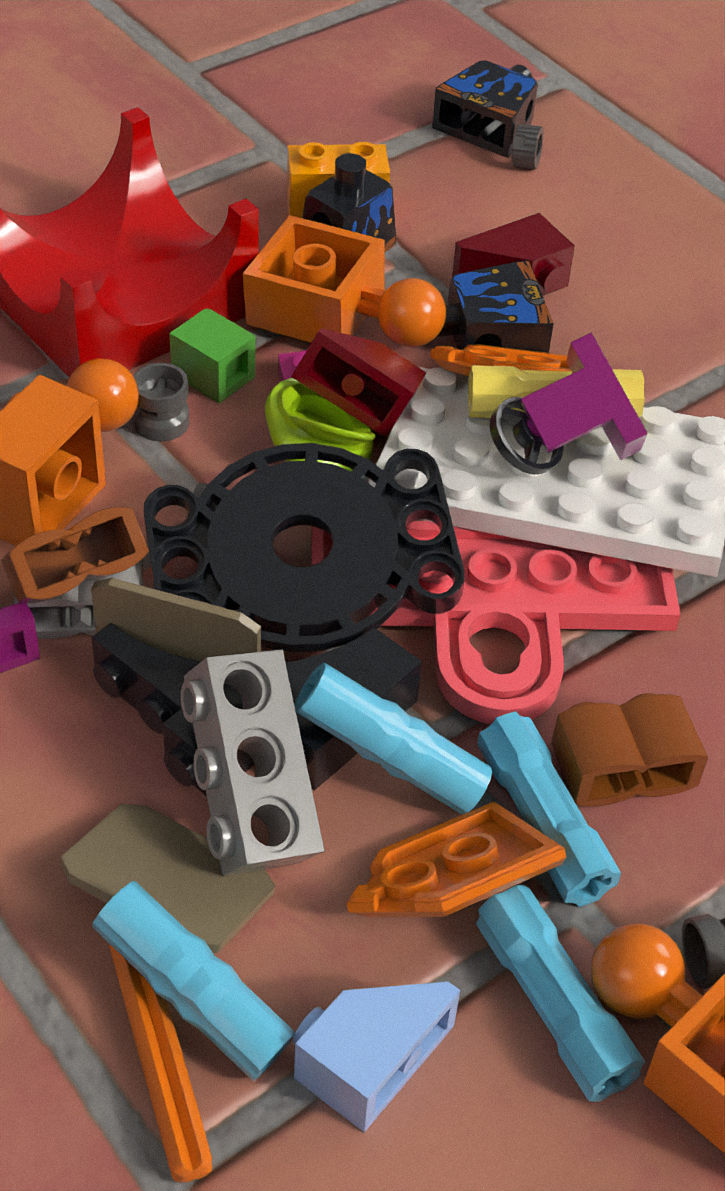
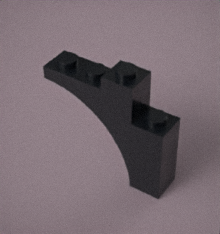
M110 623L92 636L95 663L93 674L97 683L111 697L118 698L120 696L134 707L150 729L159 734L163 733L164 763L170 774L182 785H193L207 796L206 790H202L199 787L194 773V755L198 748L193 722L186 720L181 706V688L185 682L184 676L202 661L173 655L151 647ZM375 627L357 639L323 654L285 662L294 704L308 677L323 662L380 698L397 703L405 712L418 701L422 661ZM224 684L223 690L228 702L234 707L242 709V698L238 691L232 686ZM296 713L311 788L315 791L351 760L357 752L350 745ZM237 750L238 764L246 772L255 763L249 754L242 750Z

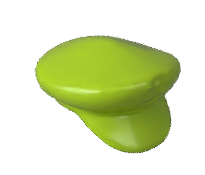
M294 378L279 382L270 391L265 403V415L274 446L316 443L343 448L371 461L375 434L370 427ZM305 459L284 460V461H285V462H287V461H305ZM318 460V462L337 465V466H339V467H341V468H344V469H346V470H348V471H350V472L353 471V469H350V468H348V467H346V466H343V465H341V464H338V463H333V462H327V461Z

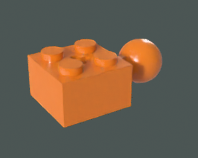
M291 215L287 217L243 272L246 324L311 343L321 328L353 336L366 316L379 319L383 332L393 342L405 347H418L436 338L446 320V306L441 293L436 287L425 280L418 278L402 279L385 290L384 239Z
M103 358L89 360L74 370L66 386L39 374L21 392L13 395L7 405L0 411V539L17 546L25 539L37 533L48 530H63L105 487L106 479L101 432L112 431L125 425L134 415L139 401L136 380L131 372L122 364Z
M640 923L617 927L604 936L593 954L591 976L595 990L601 1000L620 1015L635 1019L650 1018L658 1015L672 1027L658 1041L643 1084L725 1154V974L702 996L685 982L683 956L677 944L668 934L654 926Z

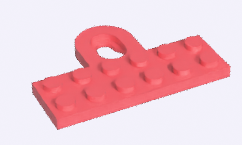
M413 521L406 528L408 534L418 540L427 541L435 538L440 533L439 527L434 522ZM314 526L311 527V566L324 560L333 547L330 535ZM453 526L464 567L463 595L459 603L450 611L441 614H430L418 609L405 597L401 606L381 625L433 627L436 679L442 695L451 706L463 715L479 722L492 724L496 717L515 711L520 716L530 717L533 720L546 712L555 702L560 690L564 670L560 629L676 631L680 619V609L673 570L671 568ZM440 571L427 572L418 581L424 590L436 594L446 592L453 586L452 579L446 573ZM489 628L505 629L516 634L524 642L526 648L519 655L518 668L509 674H496L489 671L483 665L481 654L470 644L469 639L471 636L482 629Z

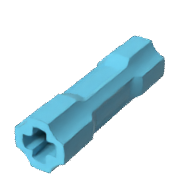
M517 711L496 717L489 727L479 732L477 746L487 764L492 768V773L497 782L509 792L524 821L565 848L566 859L562 865L547 871L565 903H575L578 907L600 900L607 891L618 885L621 876L618 866L598 832L588 826L554 768L551 752L531 718L520 716Z
M515 885L507 891L494 894L478 909L479 918L475 924L502 966L513 973L557 1042L559 1056L588 1101L600 1102L614 1093L623 1091L641 1075L640 1070L646 1063L617 1018L603 1008L559 942L556 927L530 888L523 885Z

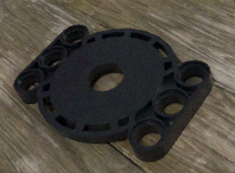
M316 443L282 444L253 452L230 464L206 486L199 498L188 488L180 485H165L151 492L144 502L143 512L155 589L243 613L261 626V647L277 650L283 649V651L287 652L325 651L345 645L366 634L373 627L379 628L401 606L405 597L422 611L430 614H441L452 610L459 603L463 595L464 567L439 467L430 454L419 449L406 448L397 451L388 459L382 470L370 460L343 448ZM305 459V461H287L272 466L268 465L283 460ZM318 460L327 461V462H333V463H338V464H341V465H343V466H346V467H348V468H350V469H353V471L350 472V471H348V470H346V469H344V468H341V467H339V466H337V465L318 462ZM415 469L421 471L428 481L420 488L406 489L396 482L395 476L403 470ZM254 470V473L240 480L232 489H226L235 479ZM368 478L376 483L375 487L367 482ZM212 502L217 506L214 512L209 508ZM170 505L181 506L189 512L187 519L177 526L162 525L155 517L161 509ZM427 519L433 521L439 527L440 533L435 538L427 541L418 540L408 534L406 528L415 520ZM293 526H314L330 535L333 547L329 555L320 563L309 567H294L284 563L276 556L272 547L275 536ZM176 557H188L198 564L196 571L184 579L171 578L163 572V569L167 562ZM440 571L446 573L452 579L453 586L446 592L436 594L424 590L418 581L427 572Z

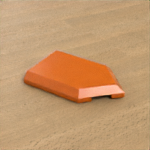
M481 344L467 345L464 350L454 349V347L436 346L434 349H431L430 355L444 370L469 376L471 365L514 366L520 370L571 372L566 363L568 355Z
M493 801L380 849L370 864L372 874L366 885H358L346 903L348 913L367 917H445L562 865L566 859L565 848Z

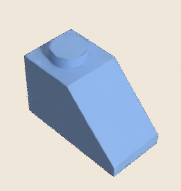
M450 982L343 990L326 1010H323L321 1007L313 1009L296 1030L293 1037V1044L295 1045L294 1079L362 1132H365L454 1027L460 990Z

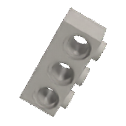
M283 649L205 658L184 676L185 682L181 688V706L186 720L193 722L198 748L194 755V773L199 787L202 790H206L211 815L207 823V841L212 855L220 861L222 876L299 864L325 852ZM224 684L230 685L238 691L242 698V709L236 708L228 702L223 690ZM238 749L246 752L253 759L256 767L255 777L246 774L239 766L237 761ZM252 816L259 818L266 825L269 832L268 846L261 844L254 837L251 831Z

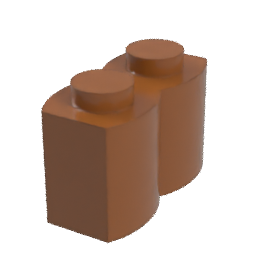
M111 507L90 514L68 530H48L30 536L10 550L1 562L17 602L39 603L72 590L83 580H100L129 569L142 560L149 552L133 509L128 507Z
M644 693L633 697L621 705L594 702L578 703L558 714L551 742L575 804L579 806H604L630 799L636 795L661 797L690 790L699 785L708 760V755L681 697L671 694Z

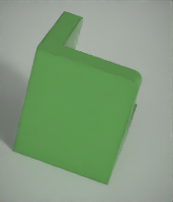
M203 309L170 332L171 364L185 372L189 386L220 404L255 378V335L213 310Z

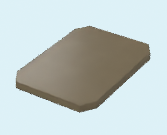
M115 578L95 581L91 587L96 633L112 623L128 635L151 647L196 661H203L207 657L261 652V626L241 612Z
M119 805L60 857V867L68 882L105 903H108L127 884L136 881L189 932L205 940L213 953H219L274 895L275 885L265 869L222 876L220 861L212 855L207 838L144 805Z

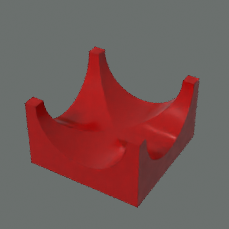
M139 107L121 113L120 133L108 165L96 182L84 194L58 210L41 215H18L0 208V308L69 378L77 367L93 359H110L131 370L170 352V332L203 309H211L233 323L246 317L243 272L259 254V209L245 198L228 205L225 224L216 236L201 228L186 213L165 178L154 147L149 116Z

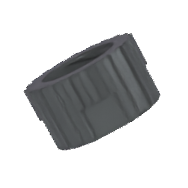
M525 124L517 126L512 147V163L514 166L530 169L538 168L544 138L542 126Z

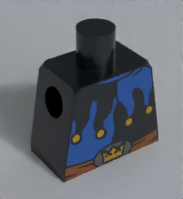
M487 60L478 61L436 87L432 128L509 158L512 154L517 126L519 124L530 125L533 120L538 83L532 77L529 69L523 65H514L508 69Z
M353 153L338 156L335 160V175L310 190L307 194L302 218L384 239L385 252L396 245L392 186L388 181L366 170V160L362 156Z
M529 260L459 273L450 279L448 304H445L446 320L437 337L453 335L459 350H464L467 345L481 344L549 353L554 323Z

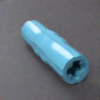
M324 662L318 665L311 673L296 698L294 704L296 713L350 745L362 758L378 763L391 776L410 782L462 815L468 813L476 806L487 789L492 775V768L436 733L424 720L409 716L397 703L380 698Z
M136 881L130 882L115 894L93 921L92 928L145 977L154 992L172 1003L184 1021L198 1028L252 1081L258 1079L293 1040L295 1031L242 982L233 967L217 958L205 940L189 932Z

